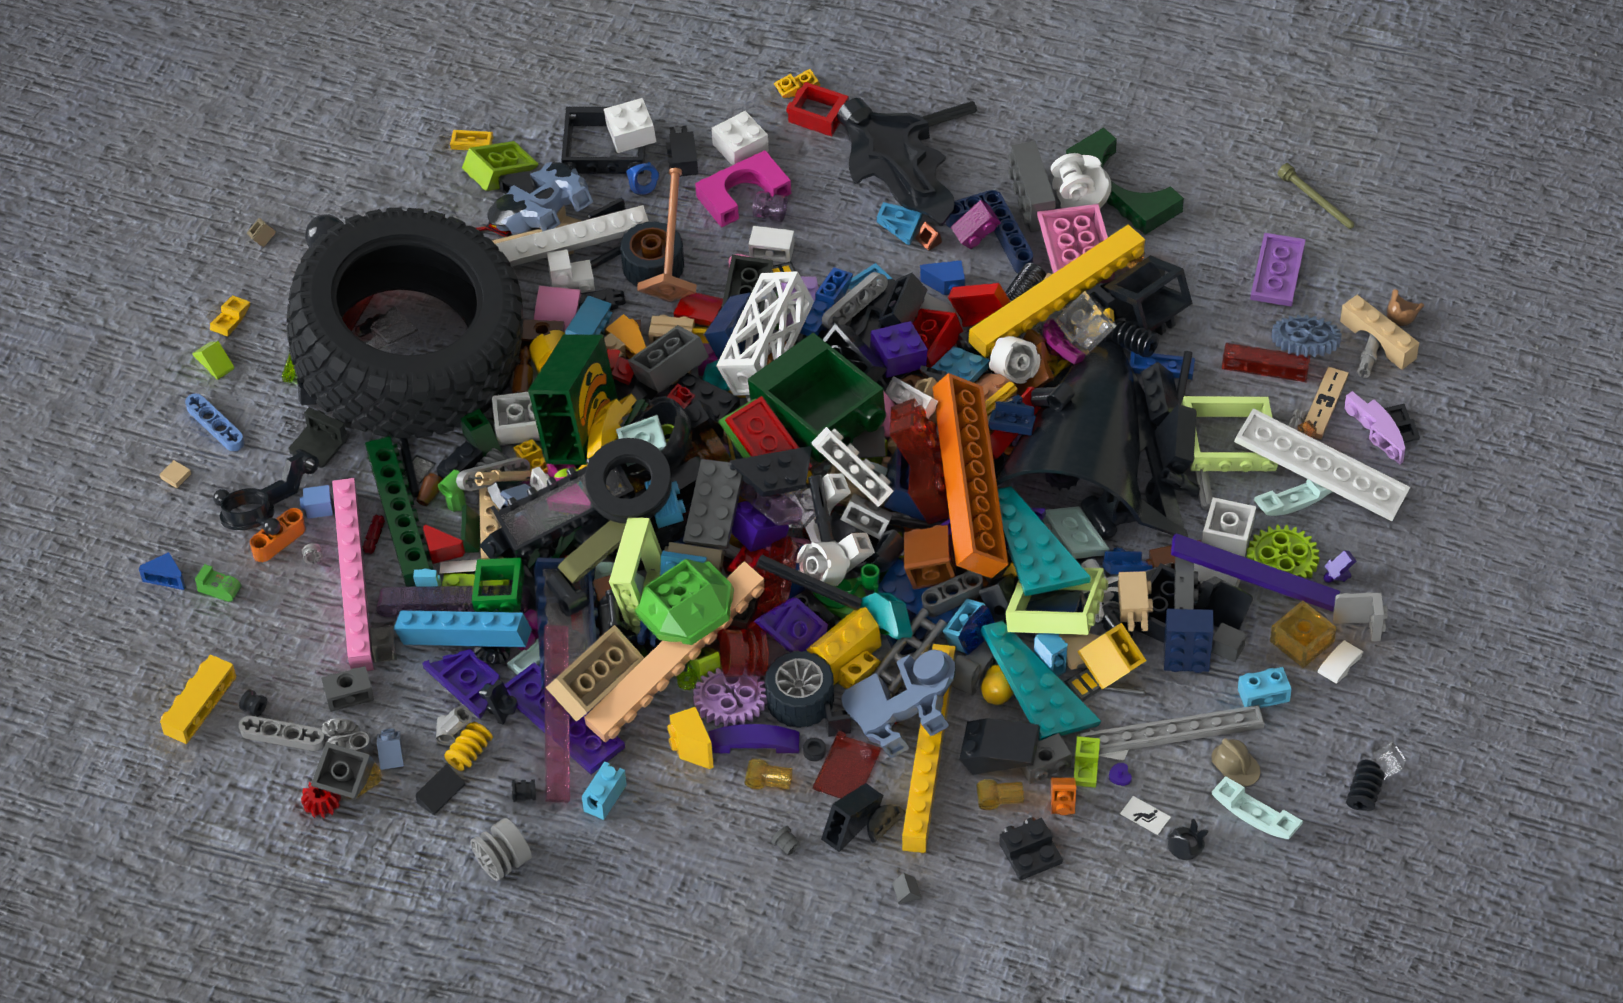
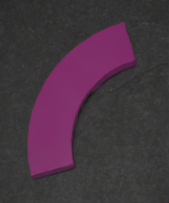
M1053 318L1047 319L1042 328V335L1047 340L1046 342L1071 363L1082 362L1086 354L1068 340L1063 339L1068 329L1067 326Z

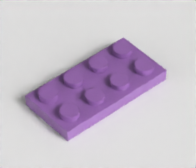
M1264 233L1250 300L1292 307L1306 239Z

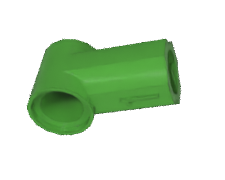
M453 470L438 484L439 490L446 497L448 509L453 512L462 511V506L466 505L464 490L460 489L456 483L457 475L460 473L458 470Z

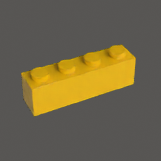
M210 654L206 661L200 664L197 673L188 680L183 692L176 696L171 708L162 715L160 723L164 735L185 744L190 741L235 680L236 673L232 663Z

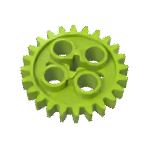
M1276 525V530H1273L1268 526L1267 532L1260 530L1259 536L1253 535V541H1249V547L1247 548L1246 556L1248 559L1305 579L1313 577V572L1317 571V565L1319 564V550L1316 549L1317 543H1311L1312 536L1304 537L1305 531L1297 533V527L1289 530L1288 525L1284 529Z

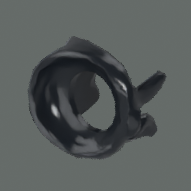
M1195 819L1191 820L1190 828H1175L1167 835L1169 851L1175 857L1182 860L1195 858L1205 847L1203 838L1208 834V830L1204 829L1199 832ZM1188 834L1193 836L1197 841V845L1191 847L1189 839L1182 835Z

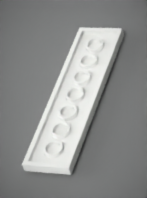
M1254 408L1234 441L1390 521H1393L1410 489L1409 486Z

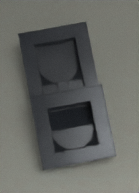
M1405 404L1384 408L1396 423L1404 443L1420 439L1413 419H1410Z

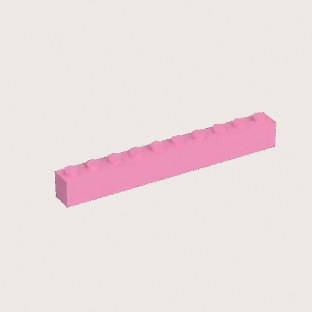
M354 478L334 480L332 484L348 660L350 669L366 666L367 671L374 670L358 495Z

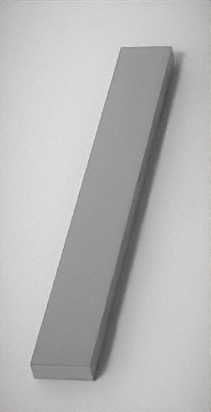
M1259 705L1080 733L1079 737L1100 738V755L1262 729L1265 723Z

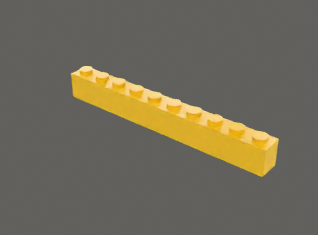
M1129 224L969 329V343L982 356L988 357L991 355L999 338L1007 336L1018 337L1022 333L1027 332L1028 329H1032L1040 321H1045L1055 311H1060L1071 300L1077 299L1086 290L1093 288L1103 279H1108L1112 273L1118 269H1123L1133 259L1139 258L1144 253L1145 239Z
M933 644L932 650L943 651L955 661L956 646ZM951 685L943 696L941 713L945 719H947ZM921 722L902 834V851L926 853L945 729L930 736Z

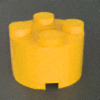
M552 330L550 331L551 334L545 336L542 333L530 344L531 359L538 372L541 371L559 340L565 334L563 331Z

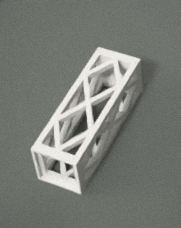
M798 271L761 273L717 363V368L733 395H750L748 378L767 365L768 355L772 352L773 359L775 360L794 346L814 303ZM781 283H787L784 292ZM774 287H777L779 298H777L773 290ZM765 300L764 311L760 314L757 303ZM791 312L794 323L786 327L787 315ZM779 323V331L773 333L776 324ZM759 333L756 342L753 344V335ZM746 340L745 351L740 355L738 343Z

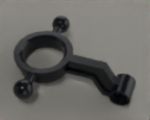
M298 449L290 458L286 459L281 480L263 489L246 488L232 493L225 489L217 490L214 493L213 500L216 505L221 506V524L231 530H249L263 526L266 534L276 535L280 531L281 524L276 518H272L275 513L273 505L298 493L303 474H313L318 469V458L303 449ZM243 505H261L247 512H231L233 509Z

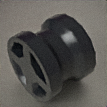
M249 689L242 695L239 709L244 712L249 711L252 716L259 717L266 708L267 698L263 695L258 696L255 691Z

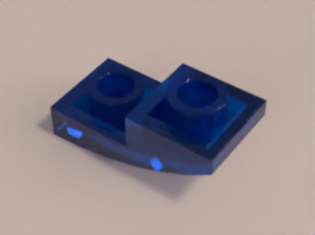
M984 605L980 606L972 614L958 637L967 655L984 642L980 631L982 626L995 623L989 608Z

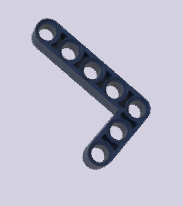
M989 190L955 200L954 212L945 222L947 227L950 228L977 202L982 200L991 207L1000 221L994 233L1015 272L1018 274L1025 264L1033 263V252L1000 192Z

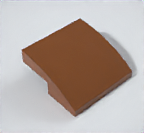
M1044 342L1036 345L1037 353L1040 354L1041 358L1036 375L1033 378L1030 377L1026 380L1027 382L1022 384L1013 382L1018 389L1017 394L1019 396L1028 387L1042 388L1054 379L1048 365L1052 360Z

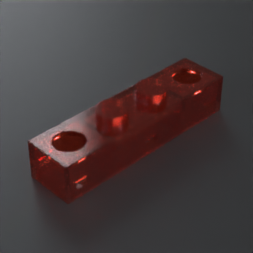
M1226 343L1222 369L1307 382L1311 356L1305 357L1301 354L1296 356L1295 353L1289 354L1279 350Z
M790 536L784 537L771 543L768 558L795 569L800 547ZM765 571V587L759 597L757 607L765 614L789 599L792 582Z

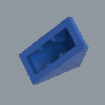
M169 552L139 567L142 582L184 590L186 587L182 573Z

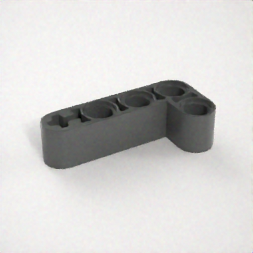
M990 620V622H989L988 624H992V623H996V622L993 621V620ZM982 633L967 656L959 655L954 661L956 672L951 686L973 696L982 684L988 669L996 663V659Z

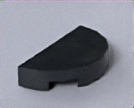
M891 804L881 805L874 809L867 822V832L871 842L874 843L880 839L906 814V811L900 806Z

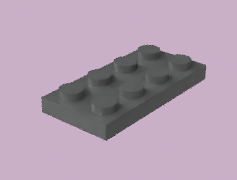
M701 459L683 539L685 544L728 549L743 482V475L736 469L732 471L729 467L730 462Z

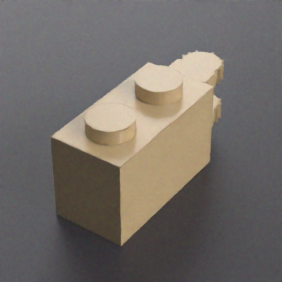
M1146 571L1119 572L1120 622H1127L1128 631L1134 630V622H1141L1142 631H1148V613L1153 612L1152 599H1148V594H1151V581L1146 580Z

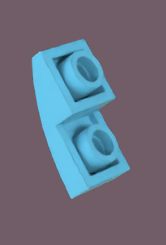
M414 570L413 578L419 591H441L442 583L440 575H437V570Z

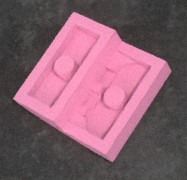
M539 286L534 320L564 321L566 331L578 311L581 291L578 289Z

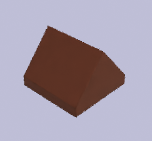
M924 222L915 239L927 250H931L941 244L942 240L940 233L928 222Z

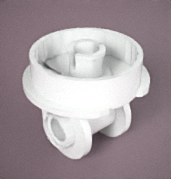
M1071 153L1061 156L1052 164L1051 172L1054 176L1052 187L1057 192L1061 208L1098 204L1099 208H1101L1106 203L1111 192V180L1108 173L1101 167L1102 163L1098 158Z

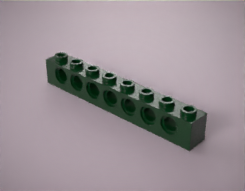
M388 436L365 442L404 583L406 588L416 586L413 578L414 570H434L432 560H427L426 558L429 555L427 544L421 541V539H424L422 527L416 525V522H419L417 510H412L411 508L414 505L412 493H407L406 489H409L407 477H402L401 474L404 473L402 460L397 461V457L400 456L397 444H392L391 437Z

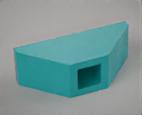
M873 593L861 598L860 608L866 607L879 625V628L888 631L889 636L899 640L912 637L913 632L906 604L891 593Z

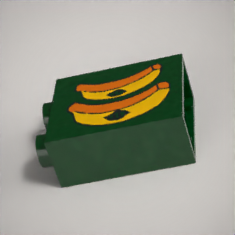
M563 334L528 390L546 464L586 465V460L588 459V438L593 421L604 405L616 398L618 400L604 335Z

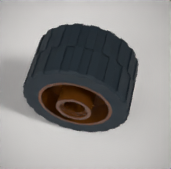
M654 221L637 224L623 235L620 243L622 269L627 280L636 287L639 282L664 273L667 237L666 223ZM675 230L672 276L680 278L684 271L683 241L680 233Z

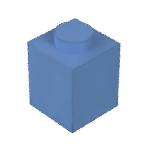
M329 485L303 488V497H300L301 510H305L307 519L333 515L332 496Z

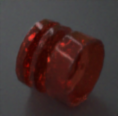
M762 628L755 631L747 629L743 638L742 632L739 629L723 630L720 639V663L723 675L726 678L741 677L745 668L749 677H753L755 673L757 676H765L769 659V648L765 631Z

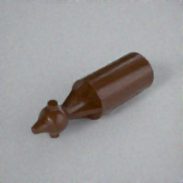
M527 346L524 349H520L519 358L521 362L514 368L512 394L528 392L532 385L533 368L529 363L531 361V354Z

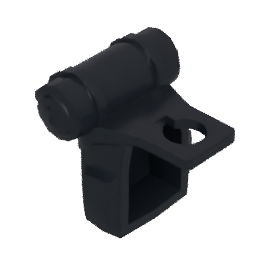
M1104 490L1099 498L1093 495L1081 502L1084 514L1103 540L1110 539L1116 534V526L1136 521L1130 510L1107 490Z

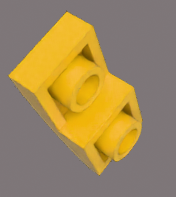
M811 69L804 71L796 77L789 74L774 83L783 98L795 97L797 90L801 89L805 82L821 86Z
M533 439L513 447L517 457L528 460L530 471L540 467L544 473L548 472L542 450Z

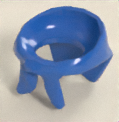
M650 162L636 165L626 171L633 193L645 195L655 189L659 172ZM643 170L651 172L652 180L647 185H640L637 181L638 174Z

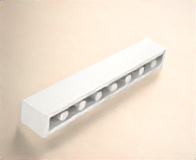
M642 205L496 243V245L499 247V251L503 252L512 267L546 258L547 252L566 249L569 252L622 238L631 227L633 228L637 224L649 221Z

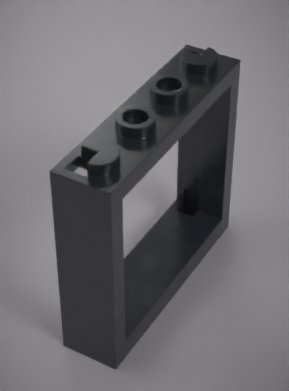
M566 107L561 162L574 166L579 174H627L626 171L628 169L645 163L646 145L638 147V157H571L573 126H607L604 109L609 107Z

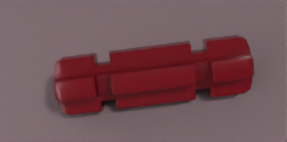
M376 514L372 518V524H370L365 537L367 540L364 541L362 546L365 553L372 554L375 551V545L378 543L382 531L381 528H383L385 523L382 515Z

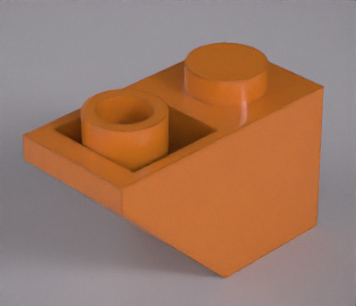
M1051 778V814H1075V778Z

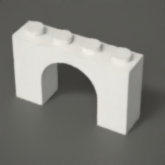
M843 473L827 474L822 478L829 516L833 507L851 493ZM808 488L794 500L811 542H821L819 529L814 521L816 516L811 490ZM851 533L837 543L843 549L845 556L850 560V566L846 573L875 553L867 533Z

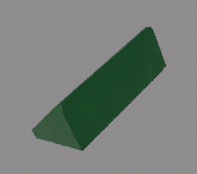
M463 505L461 540H463L465 553L480 552V515L468 505Z

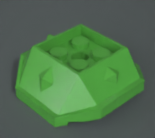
M685 559L644 586L641 601L635 609V613L659 640L693 645L730 620V607L733 601L734 588L710 561L701 563Z

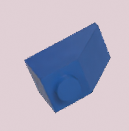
M962 261L920 265V281L943 295H949L953 287L965 286Z

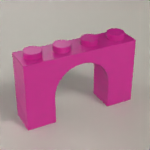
M765 150L695 183L696 197L721 228L739 219L738 205L727 193L729 189L737 184H756L766 192L773 202L791 194V180Z

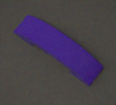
M741 724L708 731L712 744V753H730V748H776V753H799L800 733L786 727L765 724Z

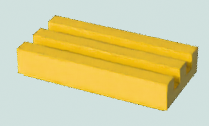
M453 130L450 147L453 150H468L472 147L492 145L493 132Z

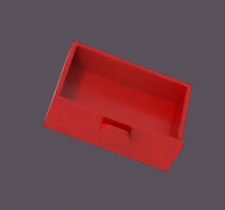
M1000 283L953 287L948 296L951 304L962 319L963 327L977 325L1011 302Z

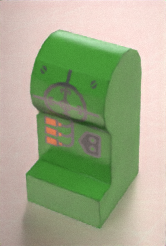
M204 564L195 578L198 592L227 602H231L242 586L236 578L216 572L212 566Z

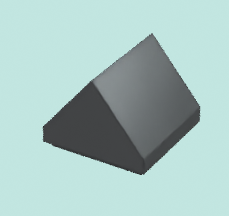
M903 873L892 882L898 904L921 899L915 877Z

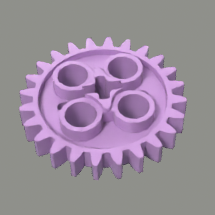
M736 665L732 670L725 666L724 671H721L719 668H716V673L708 671V678L701 676V682H696V689L693 690L694 705L697 711L700 712V717H706L707 723L714 720L715 726H718L720 722L723 723L724 727L728 726V723L736 725L738 722L745 724V720L753 722V716L760 717V711H764L765 704H767L765 682L760 681V675L754 677L753 670L746 673V667L739 671Z

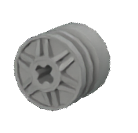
M503 818L490 828L492 835L484 831L480 834V837L476 836L470 841L479 864L496 881L501 880L504 874L508 875L511 873V864L519 868L532 858L525 838L507 818Z

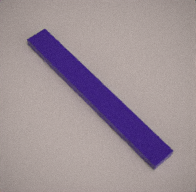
M1177 533L1173 536L1172 556L1334 612L1335 597L1340 594L1339 590Z

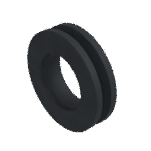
M621 438L605 444L591 457L585 474L586 488L593 507L602 516L617 523L626 524L628 518L653 517L664 507L671 493L672 479L665 456L656 446L642 439ZM624 463L640 464L651 475V484L648 489L640 496L632 499L618 498L612 495L606 487V479L610 471Z

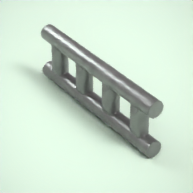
M924 608L919 611L910 624L913 634L919 626H922L930 631L929 635L923 642L915 638L913 634L911 638L898 639L872 673V675L877 673L881 679L891 684L888 687V691L892 695H895L904 681L901 673L895 677L886 670L893 661L897 662L904 658L900 651L907 643L917 649L912 656L916 661L920 655L929 650L947 625L942 619L937 624L926 619L929 612Z

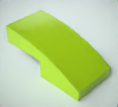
M1077 736L1073 777L1075 778L1076 786L1096 788L1100 738Z

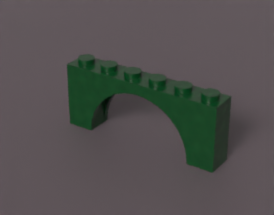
M1103 127L1068 148L1066 154L1078 153L1096 157L1102 163L1101 167L1103 168L1106 161L1116 153L1117 139ZM1111 181V192L1107 203L1116 208L1122 217H1126L1136 229L1146 235L1182 213L1184 198L1171 186L1157 192L1139 193L1121 188Z

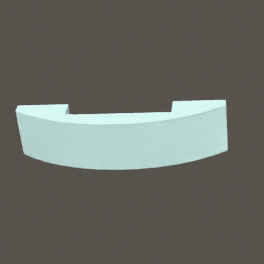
M1307 479L1306 483L1275 494L1272 490L1256 496L1254 501L1266 515L1279 516L1306 508L1333 491Z
M1226 776L1212 791V795L1229 811L1253 827L1270 835L1290 839L1303 824L1301 819L1289 812L1282 810L1279 813L1245 793V787Z

